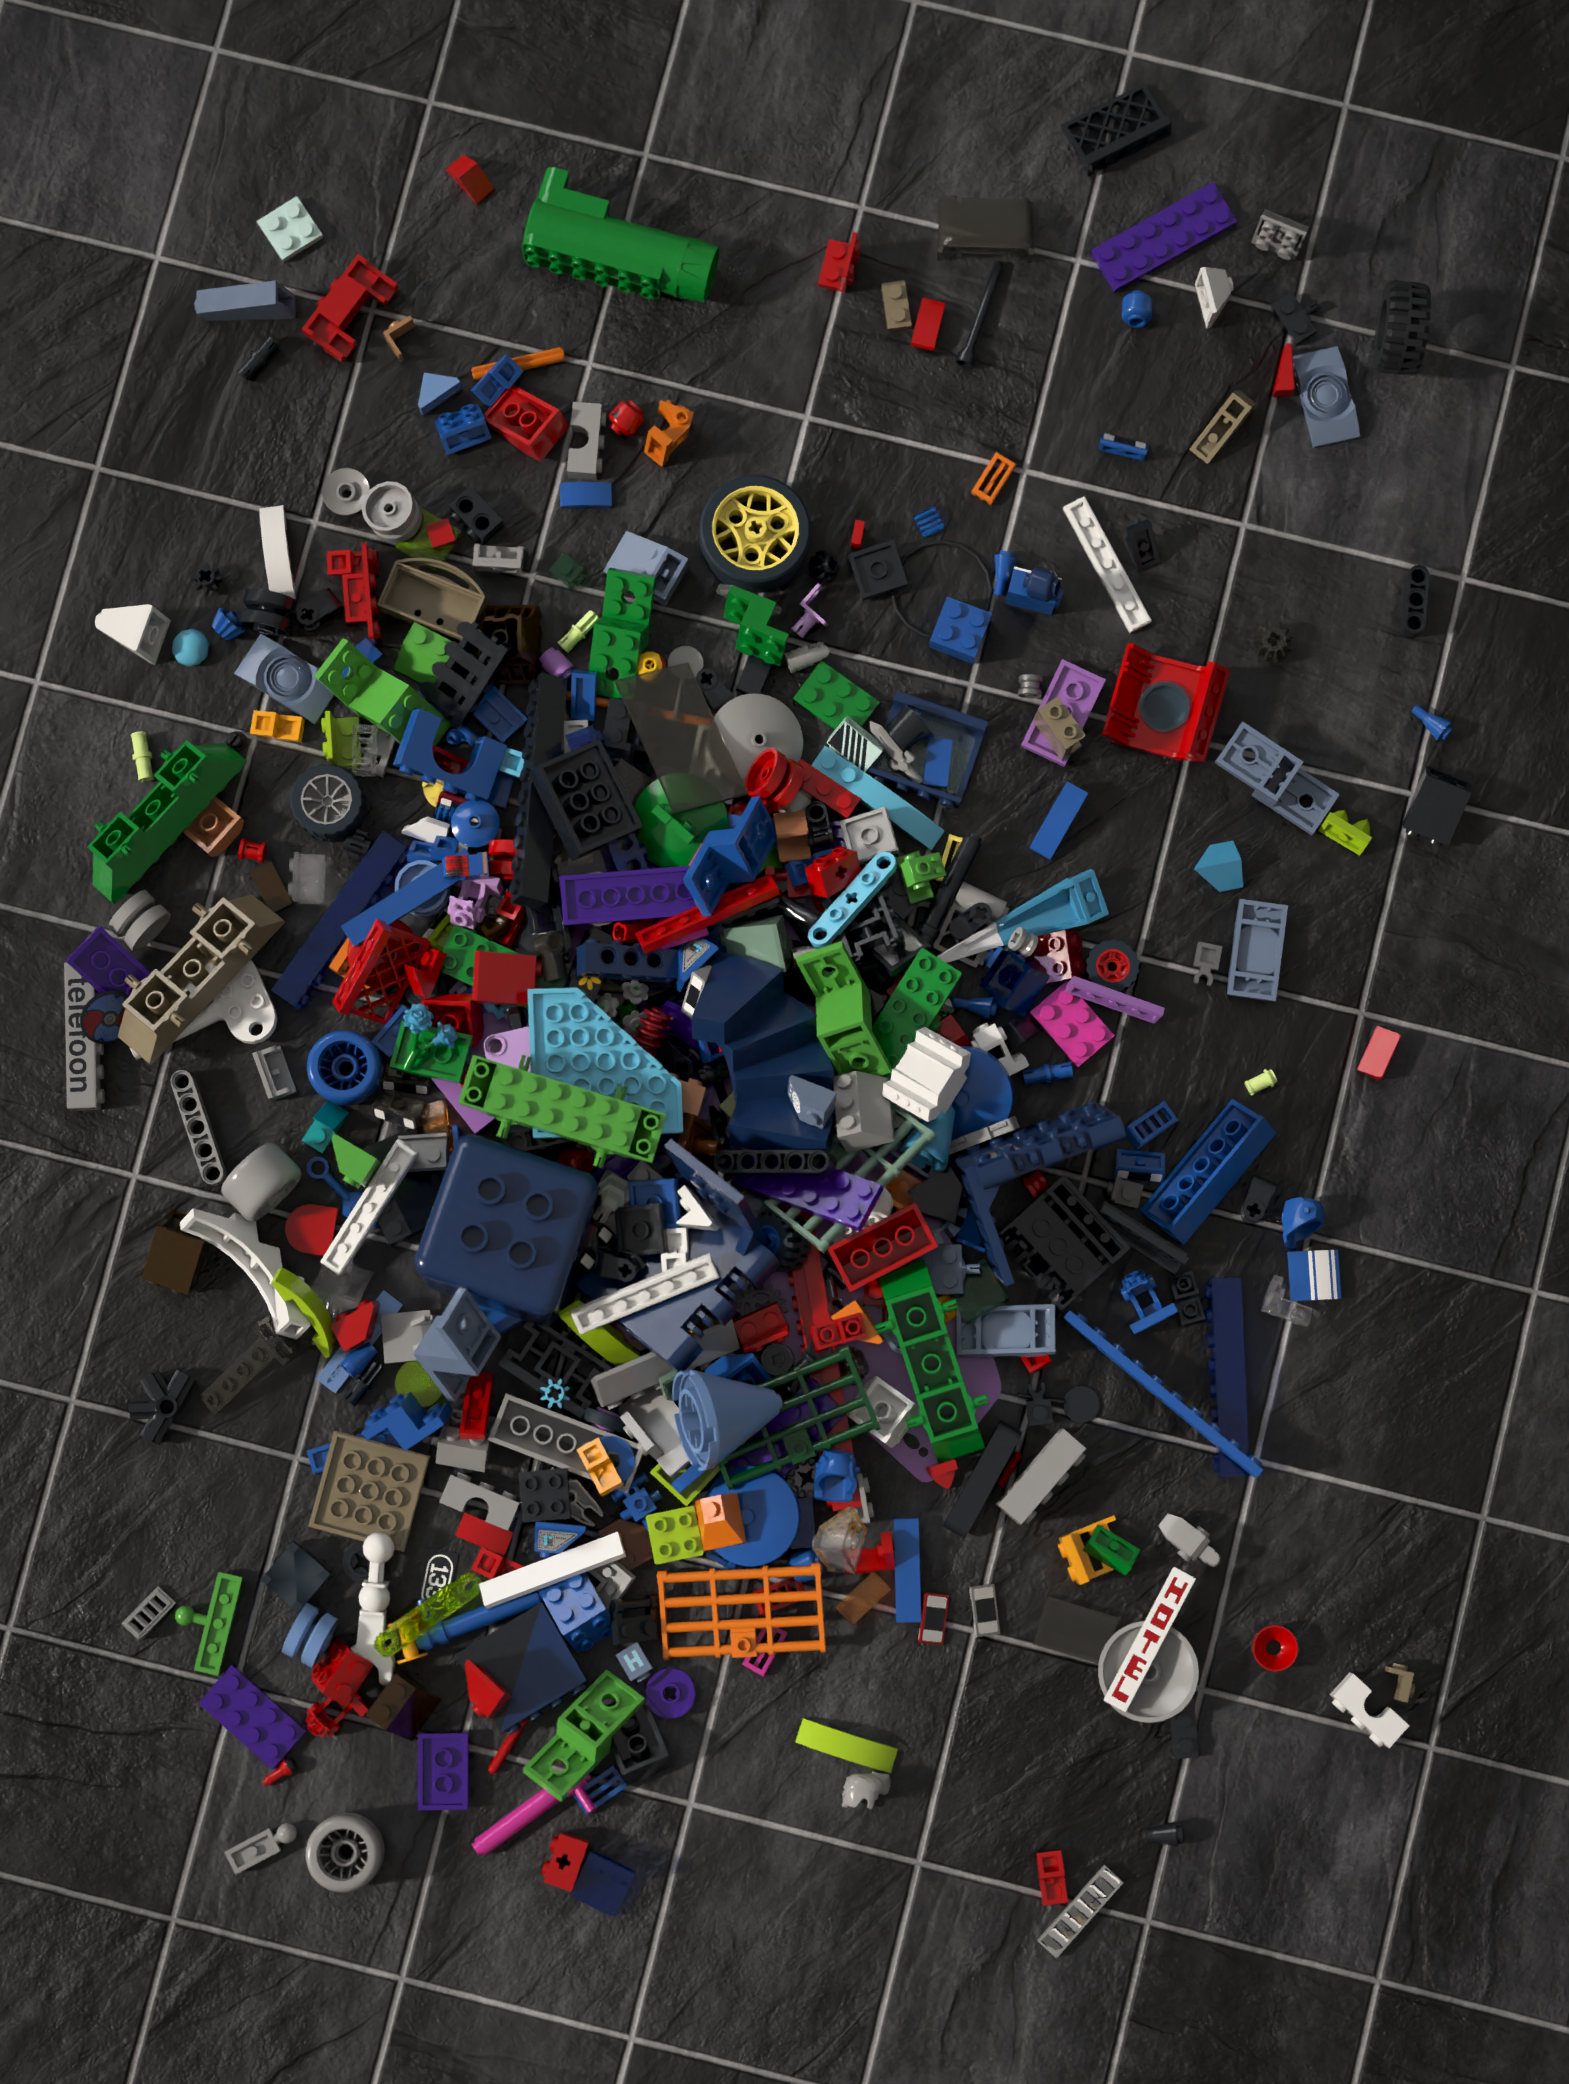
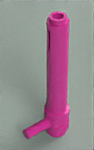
M590 1773L567 1796L570 1797L576 1794L588 1814L596 1810V1806L583 1788L588 1784V1780L592 1778ZM543 1788L476 1837L475 1842L472 1844L474 1850L479 1856L483 1854L488 1855L557 1804L559 1800Z

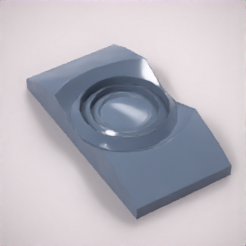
M1338 347L1293 356L1294 375L1313 448L1360 438L1356 408L1350 395L1346 369Z
M262 634L259 635L234 673L242 680L314 725L317 724L335 696L314 677L319 670L317 667L304 661L282 645Z
M1239 899L1229 966L1227 995L1276 1002L1288 905Z
M1055 1304L958 1307L956 1355L959 1357L988 1359L999 1356L1036 1357L1056 1354Z

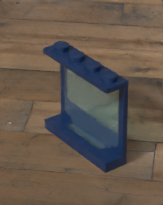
M896 691L885 727L907 704L935 735V738L953 740L947 789L924 786L923 781L920 784L915 783L905 771L900 769L894 771L889 763L892 758L885 749H883V752L869 768L868 775L883 785L885 783L894 785V789L900 792L908 793L909 790L918 793L917 797L930 801L933 798L939 800L940 804L947 808L959 807L988 721ZM928 735L909 750L915 756L911 765L923 780Z

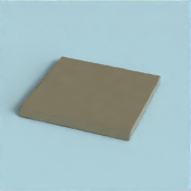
M334 1430L308 1527L363 1542L372 1533H385L392 1539L394 1550L405 1552L431 1455L409 1449L404 1451L401 1447L371 1439L366 1440L364 1437Z

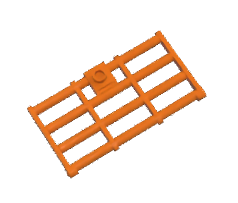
M811 1563V1566L773 1568L763 1565V1568L715 1570V1568H710V1571L676 1573L657 1571L664 1660H670L673 1657L714 1655L716 1658H721V1655H732V1658L757 1657L758 1653L774 1655L775 1652L816 1650L826 1653L821 1563ZM815 1575L816 1590L770 1593L769 1578ZM763 1578L764 1593L717 1595V1580ZM710 1581L711 1596L666 1598L665 1583ZM817 1600L818 1615L772 1618L771 1603ZM765 1603L766 1618L719 1620L718 1605ZM712 1606L713 1621L667 1622V1608ZM819 1625L820 1640L774 1642L773 1628ZM756 1628H767L768 1643H757ZM720 1630H730L731 1645H721ZM714 1631V1645L669 1648L668 1633Z

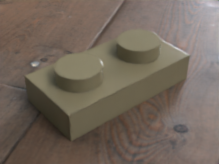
M905 280L881 283L888 332L911 329Z

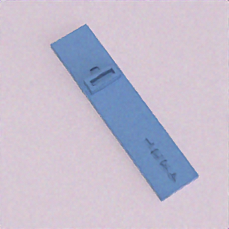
M384 1290L376 1299L380 1303V1308L372 1338L351 1351L344 1352L340 1346L316 1378L335 1394L350 1376L340 1364L344 1360L343 1357L367 1342L373 1346L382 1334L381 1315L398 1313L403 1306L402 1303Z

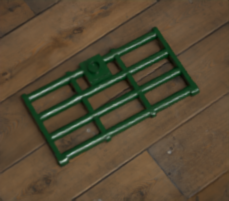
M848 1345L839 1348V1351L801 1367L797 1365L792 1371L755 1385L772 1390L799 1379L804 1393L782 1401V1409H780L779 1413L808 1402L813 1416L770 1434L765 1425L761 1428L763 1437L739 1446L719 1463V1467L729 1491L733 1490L734 1486L775 1469L778 1471L782 1470V1466L793 1463V1465L816 1456L819 1451L827 1449V1451L831 1450L832 1446L873 1429L876 1431L881 1429L852 1358L851 1348ZM847 1359L852 1371L851 1374L809 1390L804 1376ZM855 1382L857 1383L861 1397L818 1413L813 1401L814 1399ZM866 1406L871 1420L832 1436H827L823 1426L824 1422ZM817 1425L822 1440L812 1443L807 1429ZM783 1439L788 1454L778 1457L773 1443ZM768 1446L773 1460L730 1477L725 1465L726 1462Z

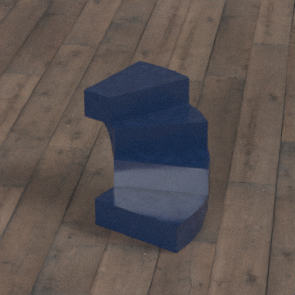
M717 952L708 979L692 1015V1039L717 1043L724 1053L735 1097V1109L729 1122V1146L751 1150H821L829 1153L835 1127V1109L824 1128L821 1129L801 1121L788 1096L789 1078L791 1075L834 1091V1069L826 1051L817 1039V1016L802 1002L784 992L783 969L763 961ZM822 1157L819 1162L826 1163V1158Z

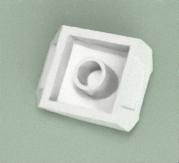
M875 1376L868 1380L864 1387L881 1429L878 1431L873 1429L868 1432L892 1448L900 1443V1440L908 1430L905 1419L918 1416L919 1406ZM860 1391L854 1399L861 1397ZM866 1406L847 1413V1416L857 1424L871 1420Z

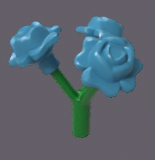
M412 1004L411 1009L405 1010L403 1015L405 1020L404 1026L410 1027V1030L414 1033L412 1048L402 1066L408 1071L412 1070L421 1052L442 1043L453 1049L455 1046L454 1041L458 1039L456 1030L451 1024L443 1026L441 1022H438L437 1026L439 1029L437 1030V1035L431 1038L432 1041L419 1048V1034L421 1031H426L427 1027H431V1019H434V1015L429 1011V1007L423 1004Z

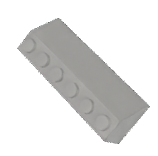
M732 1319L726 1326L720 1323L703 1330L704 1336L701 1339L691 1335L699 1343L703 1351L686 1370H693L698 1367L699 1371H702L713 1364L712 1361L721 1358L723 1355H735V1351L739 1350L740 1346ZM651 1352L594 1376L590 1382L601 1408L608 1406L610 1410L622 1405L621 1400L630 1396L634 1400L645 1395L644 1390L653 1387L654 1390L660 1389L661 1386L658 1378L671 1372L673 1369Z
M507 1393L488 1438L491 1442L559 1468H568V1471L592 1480L576 1449L596 1438L606 1436L618 1437L631 1447L635 1458L634 1469L631 1475L623 1482V1486L617 1488V1490L628 1493L643 1453L636 1446V1442ZM607 1451L613 1465L617 1469L620 1463L619 1456L615 1452Z

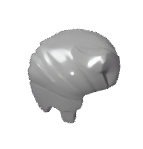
M873 1771L872 1773H859L847 1777L843 1786L842 1807L847 1808L850 1806L856 1808L863 1799H866L868 1801L867 1808L872 1809L879 1793L885 1795L889 1792V1774H880Z

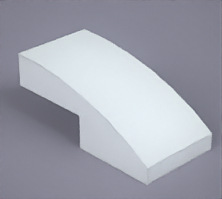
M688 1228L666 1229L669 1252L661 1254L662 1272L689 1261Z

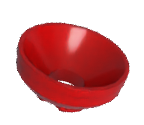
M1278 1625L1267 1626L1260 1630L1253 1640V1655L1257 1663L1263 1668L1270 1671H1282L1294 1663L1298 1654V1643L1293 1633L1288 1629ZM1270 1640H1276L1280 1644V1651L1276 1655H1270L1266 1651V1645Z

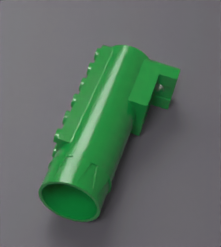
M555 167L546 169L538 198L532 205L524 233L522 255L527 265L533 268L543 267L555 274L565 273L572 275L573 278L581 281L585 279L594 281L602 287H616L624 293H638L646 299L656 298L660 300L663 292L676 298L706 303L717 270L720 246L693 237L681 236L611 217L609 200L570 190V186H568L569 171Z

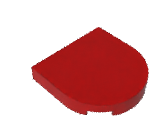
M313 1204L302 1205L296 1208L289 1215L285 1225L286 1237L291 1246L306 1254L324 1256L334 1240L339 1208Z

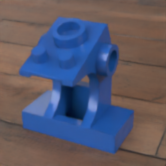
M1144 1270L1140 1272L1133 1271L1122 1280L1123 1288L1120 1291L1126 1302L1132 1301L1140 1317L1139 1321L1130 1325L1135 1335L1180 1313L1176 1303L1163 1307L1154 1290L1158 1286L1151 1274L1146 1275ZM1148 1290L1155 1303L1142 1309L1136 1296Z

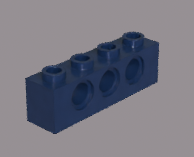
M589 939L577 947V976L670 983L678 979V949L668 948L662 950L660 947L655 951L645 954L639 943H633L632 946L623 945L621 941L601 944L600 940ZM601 954L607 957V964L602 961ZM624 956L629 957L631 965L626 964ZM648 957L653 960L654 967L648 964Z

